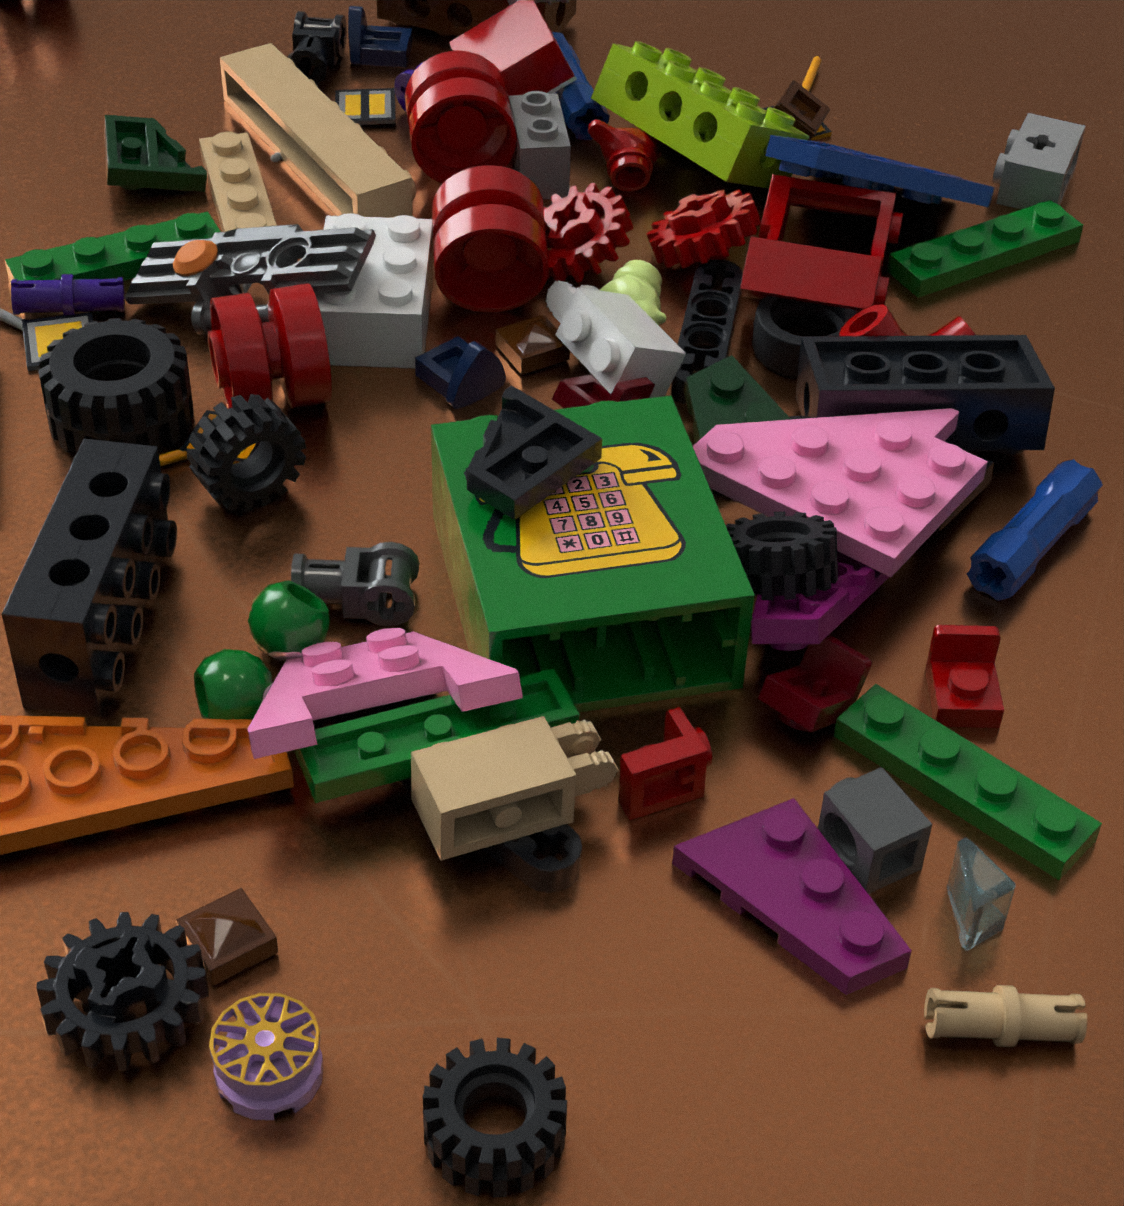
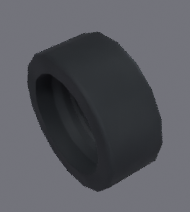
M766 295L760 300L755 313L752 340L755 356L767 369L784 377L797 379L801 337L803 336L793 335L783 329L806 327L817 329L828 334L827 336H839L843 325L857 314V310Z

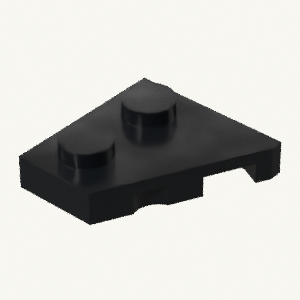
M511 385L505 389L502 395V410L497 420H490L483 435V447L475 452L467 469V491L516 520L600 460L602 457V438Z

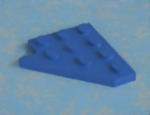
M770 135L765 156L781 160L779 167L781 171L805 177L842 179L841 184L877 191L893 192L894 187L903 188L901 197L927 204H941L942 197L989 207L995 187L965 180L955 175L819 141Z

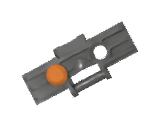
M298 224L232 229L225 232H216L212 238L154 242L124 298L129 305L196 302L191 313L192 326L198 335H208V331H212L210 299L247 293L252 283L263 285L268 294L270 289L306 283L312 286L315 294L352 291L374 244L376 234L373 229L360 230L357 227L303 231ZM268 303L256 305L262 323L269 322Z

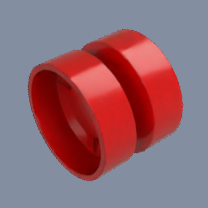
M448 51L427 59L413 72L406 86L405 106L413 156L418 166L426 175L443 184L454 174L468 168L485 165L506 167L509 164L516 148V129L505 80L499 69L491 61L479 54L468 51Z
M495 165L468 168L448 178L437 190L432 204L434 274L440 291L458 306L477 312L507 311L532 300L544 287L549 273L542 195L537 186L524 174L507 167Z
M309 283L270 289L268 300L269 322L264 323L261 321L257 306L249 292L210 299L212 331H208L209 352L218 389L223 388L228 409L232 408L231 398L239 395L247 403L250 394L260 395L264 401L266 398L273 401L272 380L274 379L280 380L283 393L291 408L331 401L332 379L327 340L317 298Z

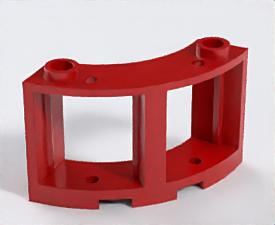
M772 174L760 224L759 238L750 237L740 287L742 297L761 300L767 295L858 311L873 305H885L890 279L881 276L887 243L898 244L903 213L893 212L896 193ZM790 206L877 219L870 255L783 242Z

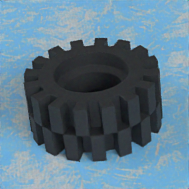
M250 394L248 403L241 395L232 397V408L229 409L222 402L213 407L217 416L212 421L204 415L198 422L204 430L203 433L192 432L189 438V442L194 447L187 450V459L192 464L189 466L213 499L219 505L222 503L226 509L235 511L238 505L243 512L253 510L255 500L262 507L271 503L269 494L274 491L281 497L288 491L283 485L286 479L296 482L300 475L294 466L304 465L306 456L301 451L306 448L305 440L300 435L302 433L272 400L266 398L264 401L260 395ZM260 442L258 448L251 456L239 463L233 464L243 450Z
M774 512V516L766 517L764 513L754 514L753 520L742 517L736 519L735 524L728 523L726 528L754 595L760 594L762 600L773 601L774 596L784 595V600L796 599V594L799 593L806 597L817 595L816 589L826 591L831 588V583L836 584L838 580L837 529L834 527V523L830 520L824 521V517L818 515L807 518V514L802 512H796L793 516H785V512Z
M497 1037L496 1051H485L483 1038L470 1041V1057L467 1058L456 1047L446 1054V1069L436 1063L429 1074L430 1087L424 1086L422 1098L424 1145L427 1144L428 1158L434 1168L442 1164V1178L452 1186L462 1174L465 1175V1192L479 1196L482 1182L493 1183V1198L507 1197L508 1181L515 1180L521 1193L533 1188L534 1170L545 1179L554 1170V1157L561 1158L564 1149L567 1100L563 1077L555 1078V1064L547 1056L536 1064V1048L526 1043H523L518 1055L510 1053L511 1039ZM500 1099L518 1105L523 1109L526 1118L522 1126L516 1130L505 1134L493 1135L481 1133L469 1127L464 1119V1115L468 1108L478 1102Z

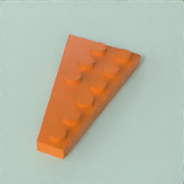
M0 715V855L294 787L293 772L288 754L283 752L254 759L247 730L253 719H194L185 728L150 727L148 718L122 717L121 727L87 726L85 717Z

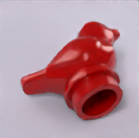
M599 119L593 120L589 124L588 133L601 146V151L607 162V174L611 178L612 184L617 189L626 192L644 188L650 181L653 165L661 157L657 139L638 128H614Z

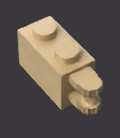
M542 716L516 724L503 725L497 729L461 739L440 742L431 747L411 752V800L440 861L572 823L574 819L575 797L590 793L593 789L599 790L603 786L606 787L608 783L613 782V778L619 771L609 751H595L601 738L592 722H586L584 719L580 722L577 720L574 724L569 722L550 728L545 717Z

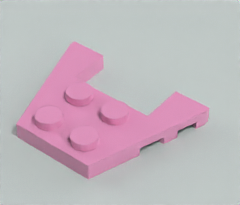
M401 628L382 629L367 635V642L341 647V644L338 642L317 643L302 650V657L286 659L247 730L253 758H261L317 745L313 721L443 691H447L462 712L521 699L523 696L519 672L515 668L414 631L405 633V630Z

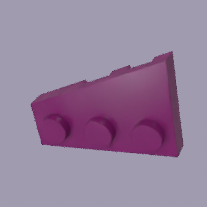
M837 551L838 580L836 584L831 583L830 589L826 591L816 589L817 595L809 597L799 593L796 594V599L784 600V595L774 596L773 601L762 600L761 595L758 594L751 620L752 644H769L772 648L781 651H795L805 648L808 644H820L875 592L889 576Z
M795 798L674 846L672 858L674 866L690 878L698 873L721 891L720 900L739 915L747 910L778 934L777 943L845 995L908 968L912 950Z

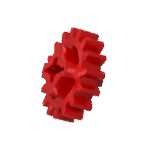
M590 183L584 192H579L576 185L571 186L568 196L561 198L555 193L551 196L553 204L548 208L544 207L549 265L548 278L552 276L555 281H565L568 275H573L577 283L581 282L584 272L590 269L595 274H600L602 272L600 264L603 261L616 262L619 259L615 251L616 247H625L630 243L626 235L627 232L634 228L629 218L630 213L621 195L616 196L609 186L600 192L595 183Z
M737 189L726 195L725 190H718L708 195L696 196L692 194L679 200L678 208L675 211L663 213L665 220L653 222L651 224L653 230L647 232L646 235L658 264L664 262L665 266L670 268L680 262L682 268H686L696 262L704 264L709 260H723L730 256L728 251L732 246H743L746 244L744 237L756 235V226L761 224V220L750 193L742 195L741 190Z

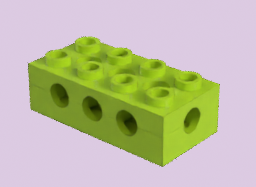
M635 41L633 48L612 44L591 99L726 182L769 188L772 174L792 176V173L779 170L781 160L765 156L770 135L809 139V135L793 127L794 117L775 108L768 107L767 111L757 106L760 101L758 96L737 87H733L731 91L723 86L726 80L723 76L699 67L698 71L690 67L692 59L681 52L665 48L662 54L657 48L640 41Z

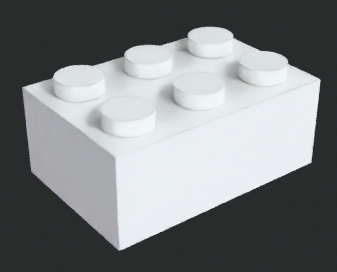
M353 213L340 216H326L324 230L357 227L360 230L373 229L376 234L374 244L352 291L315 294L323 320L330 365L415 368V357L425 353L434 275L432 219H416L408 215H400L393 218L362 217Z

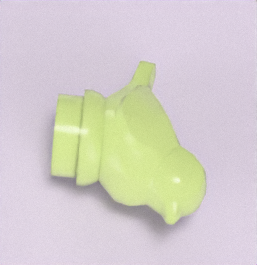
M628 261L617 270L612 281L599 289L600 291L629 295L658 325L663 324L667 319L666 315L661 312V275L652 264L646 261Z

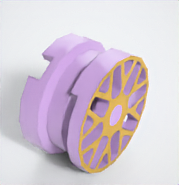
M258 993L239 999L221 1013L212 1027L209 1049L214 1063V1079L220 1098L225 1097L233 1105L235 1113L252 1120H274V1113L290 1108L296 1113L312 1101L322 1084L323 1074L320 1029L314 1013L300 1000L281 993ZM240 1010L242 1011V1013H243L245 1019H243V1017H242V1015H241V1013H240ZM233 1015L235 1016V1018H236V1020H237V1021H234V1022L226 1021V1020H228L230 1017H232ZM219 1031L228 1032L226 1037L218 1035ZM215 1044L220 1046V1047L218 1048V1050L216 1051V1053H215Z

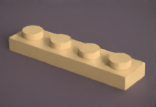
M221 132L213 137L199 138L201 158L204 169L207 171V179L222 232L239 228L277 226L248 133Z

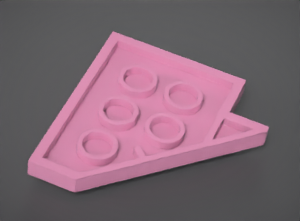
M952 408L720 424L713 427L693 445L711 489L759 513H764L767 517L774 516V512H785V516H793L796 512H802L807 514L806 518L814 515L824 517V521H832L837 529L838 552L889 577H892L984 480L988 462L962 450L954 444L944 442L956 430L959 411Z

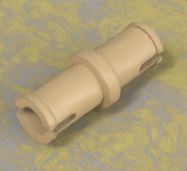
M997 985L992 992L948 991L930 988L926 994L924 1019H934V1023L927 1022L925 1026L927 1035L930 1038L992 1039L998 1047H1014L1018 1040L1063 1041L1080 1044L1083 1042L1087 1030V1013H1075V1009L1083 1010L1086 1006L1080 994H1021L1012 985Z

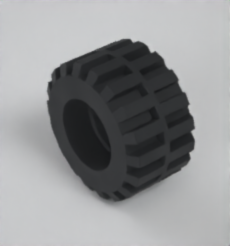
M121 318L108 319L106 322L98 323L94 321L86 323L80 329H71L63 333V339L53 340L47 346L48 353L41 355L39 361L40 370L38 372L50 434L54 440H59L60 447L68 453L78 452L83 439L157 446L158 453H161L162 447L176 444L181 440L180 434L186 433L191 426L194 408L186 350L184 346H181L180 339L175 334L166 333V328L160 325H146L144 320L137 319L121 321Z

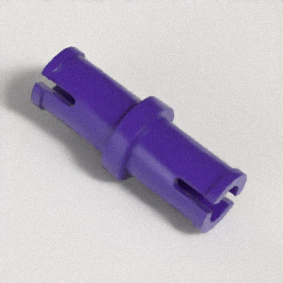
M62 274L61 280H11V301L14 315H20V313L63 312V315H75L76 312H125L123 277H117V279H74L73 274Z

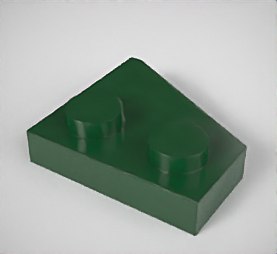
M105 115L104 144L107 185L120 186L127 190L154 188L205 192L207 171L202 166L192 168L185 161L186 150L177 140L170 138L166 134V129L155 118Z
M732 355L686 377L684 396L688 413L694 420L692 432L695 443L713 427L720 424L791 420Z

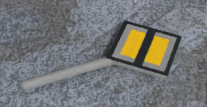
M394 88L335 90V102L354 123L359 125L396 124ZM276 152L270 159L272 162H278L282 160L279 152Z

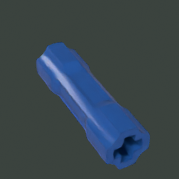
M552 32L577 79L555 92L558 93L564 121L567 127L572 130L576 139L592 140L593 138L588 133L589 124L595 119L608 124L610 115L604 106L591 99L594 89L580 67V60L574 49L568 44L563 33Z
M1074 459L1058 464L1037 486L1035 495L1002 530L993 533L970 557L971 568L966 573L977 591L987 593L997 601L1012 597L1035 572L1036 565L1069 527L1077 525L1098 502V491L1103 484L1093 468L1082 466Z

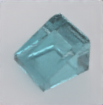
M967 837L958 841L947 883L959 940L965 951L974 948L1003 930L1016 887L1015 882Z

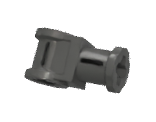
M395 542L379 543L371 548L346 547L345 560L308 559L306 554L294 553L291 581L310 590L322 599L325 604H342L343 618L367 619L377 625L395 626L408 621L414 613L416 600L414 593L411 591V584L418 576L420 563L418 556L411 548ZM389 559L392 560L391 576L386 575L385 571L386 562ZM387 593H392L391 608H386Z

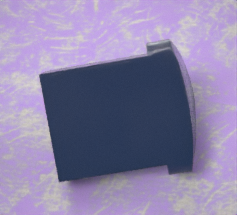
M349 6L348 36L350 65L406 68L413 45L412 28L367 25L364 8Z
M459 336L415 357L416 376L445 397L446 402L454 409L466 407L489 396L501 388L506 380L503 365L497 356L475 341L468 344Z

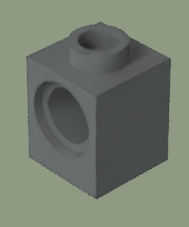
M882 767L858 778H845L836 783L830 790L824 792L818 830L868 894L922 869L932 823Z

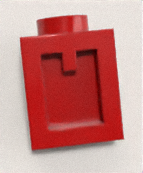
M937 625L934 627L925 673L932 716L937 722L946 727L1000 728L1004 706L995 666L1001 640L998 627L977 625Z
M680 707L665 712L663 742L645 745L635 751L621 755L618 802L629 821L704 797L706 770L712 764L711 746L704 731L699 727L693 728Z

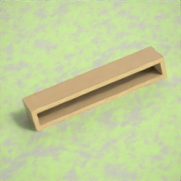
M272 43L220 57L224 100L275 153L279 152L281 154L282 160L337 216L353 213L362 217L393 218L400 215L413 217L412 200L416 196V188L410 173L407 170H403L391 159L383 147L378 146L365 134L358 123H354L335 101H331L312 79H308L295 66L294 62L290 58H286Z

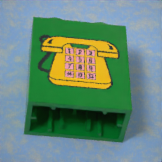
M671 395L621 402L600 401L588 406L555 409L556 412L602 438V457L516 520L467 491V469L475 452L483 447V435L490 420L496 421L498 416L484 415L471 420L431 425L433 520L469 652L515 668L519 672V677L554 668L578 712L743 688L755 595Z

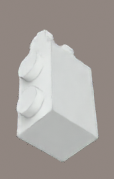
M554 281V284L548 288L546 302L549 311L553 312L552 315L561 323L555 335L611 394L619 382L647 377L655 383L649 398L665 396L686 355L665 331L627 294L600 291L595 286L581 285V287L576 289L569 282Z

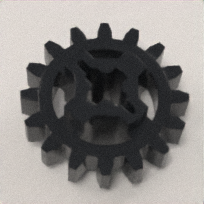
M120 912L116 927L106 929L97 918L89 921L91 936L82 940L77 936L67 933L62 938L66 953L65 957L46 956L44 966L48 979L37 982L36 987L46 1033L48 1036L57 1035L60 1051L65 1056L76 1052L82 1047L87 1067L95 1068L106 1054L115 1056L119 1071L127 1070L131 1061V1054L142 1052L145 1058L153 1064L159 1061V1043L167 1040L171 1044L183 1046L186 1043L183 1022L201 1023L204 1018L201 999L209 997V988L201 949L198 944L187 945L185 929L180 925L169 929L163 934L159 915L151 914L142 926H132L129 913ZM166 969L173 976L174 980L167 979ZM74 999L81 1000L83 1012L88 1013L87 1016L76 1008L73 1004Z

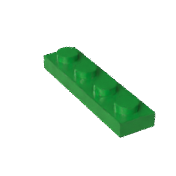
M1048 200L890 253L887 272L919 298L1080 242L1083 224L1067 213L1062 206L1054 203L1052 200Z
M208 211L199 214L187 213L180 215L176 219L157 224L132 226L126 231L97 238H81L75 243L47 250H30L21 256L5 259L10 282L12 279L61 280L62 274H73L74 279H117V277H123L125 281L136 277L154 242L212 238L214 233L221 231Z
M552 668L521 676L520 683L523 696L521 699L462 712L452 697L447 695L315 729L317 745L296 749L295 755L315 803L411 778V752L431 747L440 742L461 739L494 730L503 725L516 724L542 716L545 717L550 728L569 722L574 724L577 720L579 721V712L555 669Z
M878 684L872 686L836 719L835 738L1057 880H1060L1097 841L1102 825L1101 822Z

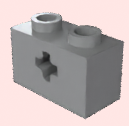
M530 91L524 95L509 96L517 135L516 148L511 159L513 170L524 174L532 180L539 189L542 199H551V196L555 193L561 198L568 196L571 145L558 93L547 94L542 91Z
M1028 113L1020 130H1011L1005 153H1000L992 180L993 183L1000 184L996 204L1024 209L1040 202L1052 200L1060 205L1076 169L1086 126Z

